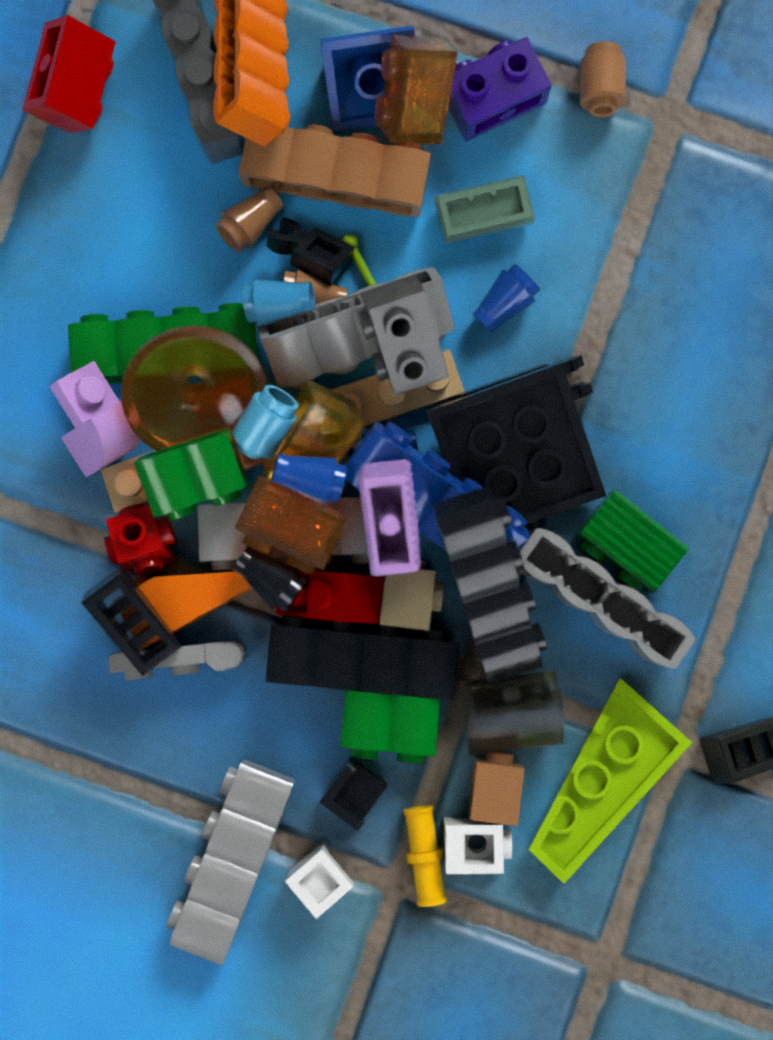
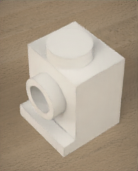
M443 817L444 867L446 875L504 874V859H512L511 830H503V824L472 821L469 818L453 819V817ZM482 835L485 838L484 846L477 850L468 846L470 837Z

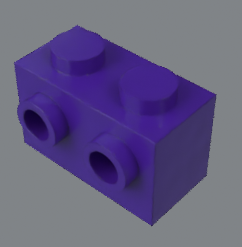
M525 37L514 43L512 40L503 41L494 46L487 56L475 62L464 60L454 65L447 72V75L444 76L442 96L465 142L546 104L552 84L528 37Z

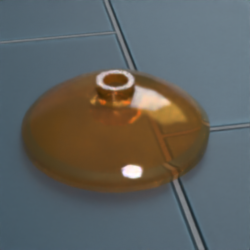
M178 327L149 339L131 357L122 379L121 401L125 417L132 430L144 443L157 451L229 427L232 433L233 428L256 392H262L263 388L267 385L264 369L256 355L236 337L210 327ZM194 375L203 379L198 384H191L186 381L188 377Z

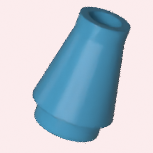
M255 279L252 285H245L243 287L242 302L244 313L249 323L258 322L263 327L303 312L314 311L315 293L311 282L294 283Z

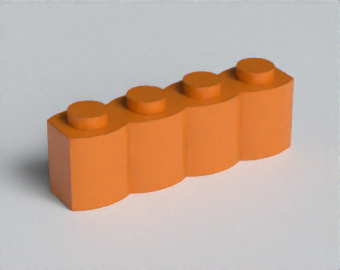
M214 0L215 9L218 13L214 27V42L217 48L213 71L214 80L217 85L213 102L215 122L265 147L275 137H279L285 132L290 121L288 99L285 94L290 80L285 58L289 40L284 22L288 13V5L286 0Z

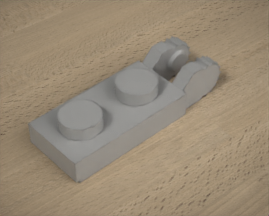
M226 640L181 645L180 649L153 669L171 667V675L199 673V664L206 663L215 671H225L228 668L231 670L244 663L243 660L246 658L245 653L247 652H245V647L242 646V643H238L237 640L235 642ZM150 649L139 650V651H140V653L143 655L144 653H146V652H147L148 650H150ZM123 652L113 653L108 657L110 673L124 672L125 681L153 677L152 669L142 676Z

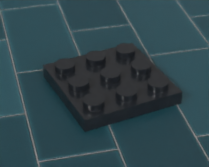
M561 362L426 410L442 457L451 466L448 473L462 482L469 478L482 487L489 486L494 498L504 497L506 505L521 514L527 520V524L606 496Z

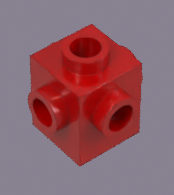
M129 505L122 508L118 512V516L106 519L110 535L104 537V544L108 556L113 564L118 563L120 566H123L132 576L152 574L161 570L163 566L177 561L172 545L177 542L173 524L168 519V516L154 517L150 505Z

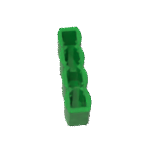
M243 303L222 304L218 306L217 312L200 313V308L178 307L172 310V315L164 317H154V312L136 310L126 313V319L109 321L107 315L88 314L81 316L80 322L68 324L71 373L95 361L108 384L229 375L237 370H240L242 373L262 371L258 322L249 323L247 321Z

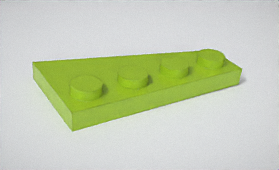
M619 678L528 850L564 884L686 751L692 742L623 679Z

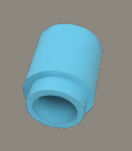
M266 385L262 392H256L232 430V436L236 441L237 449L245 456L255 460H259L261 457L272 458L297 419L295 414L299 407L297 401L284 390L272 385Z

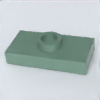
M524 175L438 195L434 198L445 245L531 225L535 220Z

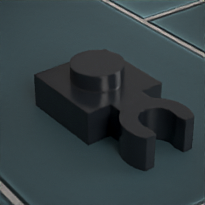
M285 217L280 220L278 232L273 229L269 231L266 245L268 249L277 254L292 255L290 265L329 285L334 282L351 262L355 248L316 227L308 234L302 231L297 222Z

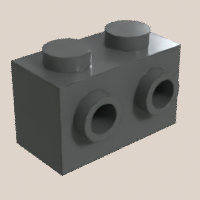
M415 274L361 292L365 310L359 311L357 314L366 340L375 338L379 352L371 354V359L379 381L388 379L394 394L397 395L449 377L426 291Z

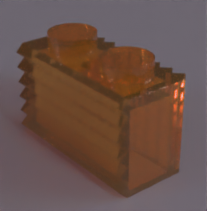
M392 35L390 50H385L382 56L381 71L386 83L384 84L385 92L383 97H378L375 105L376 124L380 126L388 140L395 144L398 142L406 144L408 142L411 144L427 143L431 145L435 143L440 145L443 142L458 50L445 37Z
M259 475L234 529L245 533L242 543L267 555L272 546L289 554L285 562L286 564L312 575L315 567L326 571L350 518Z

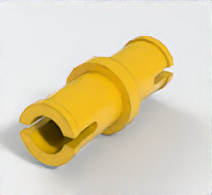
M433 805L406 808L403 812L406 818L410 851L406 853L407 863L413 866L417 906L431 907L444 904L447 898L444 892L440 860L444 858L443 847H438Z

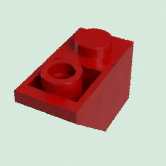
M300 570L298 574L307 580L305 586L286 612L276 606V615L338 622L380 624L384 577Z

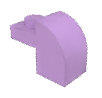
M95 361L66 375L49 386L75 427L62 436L61 439L85 477L99 471L137 447L140 440V427L133 405L128 397L119 402Z

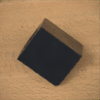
M350 756L322 793L320 803L352 828L359 831L364 824L365 816L387 788V783Z

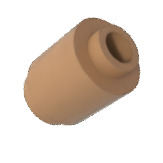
M603 41L589 45L585 49V56L580 61V105L593 116L608 117L615 114L618 109L626 104V57L622 54L620 45L614 42Z

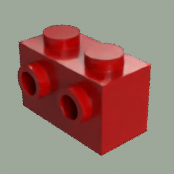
M70 15L45 22L22 110L68 133L93 129L102 113L101 97L105 82L113 71L114 61L112 55L116 41Z

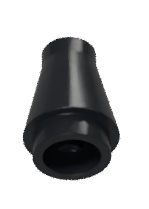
M250 546L244 550L232 569L241 575L272 609L277 606L284 612L289 609L307 582L304 577L298 574L300 569L257 552Z

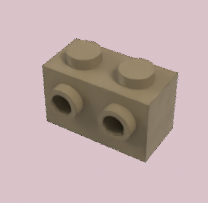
M421 560L420 568L416 572L386 575L380 625L429 631L431 611H441L444 583L435 582L436 571L426 570L427 561Z

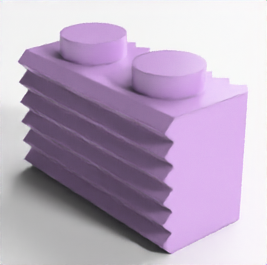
M406 459L367 463L362 465L358 480L370 572L374 576L416 572L420 568L421 547L417 510H415L416 501L414 500L415 492L413 491L414 482H412V463Z

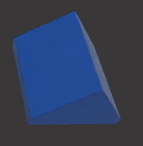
M414 26L320 39L333 132L422 120Z

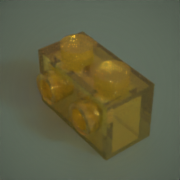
M307 379L295 398L299 405L295 412L297 416L295 423L272 458L261 457L266 478L271 480L278 453L288 456L336 458V463L339 464L348 449L357 445L365 426L356 402Z

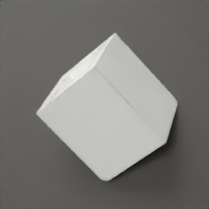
M325 839L288 870L285 879L286 884L316 919L354 886V882L330 855V845Z

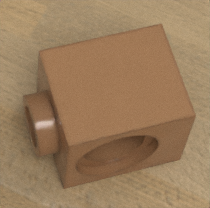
M486 750L485 757L474 756L467 808L470 820L518 826L525 768L520 762L513 761L514 754Z

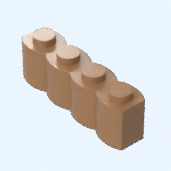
M312 124L307 125L306 129L287 127L281 136L275 137L265 147L245 138L238 175L243 186L256 190H261L268 186L275 193H287L317 201H332L355 208L376 209L399 216L420 217L431 153L423 151L421 145L411 141H398L396 145H383L378 143V139L370 134L353 133L351 137H338L333 135L331 129Z

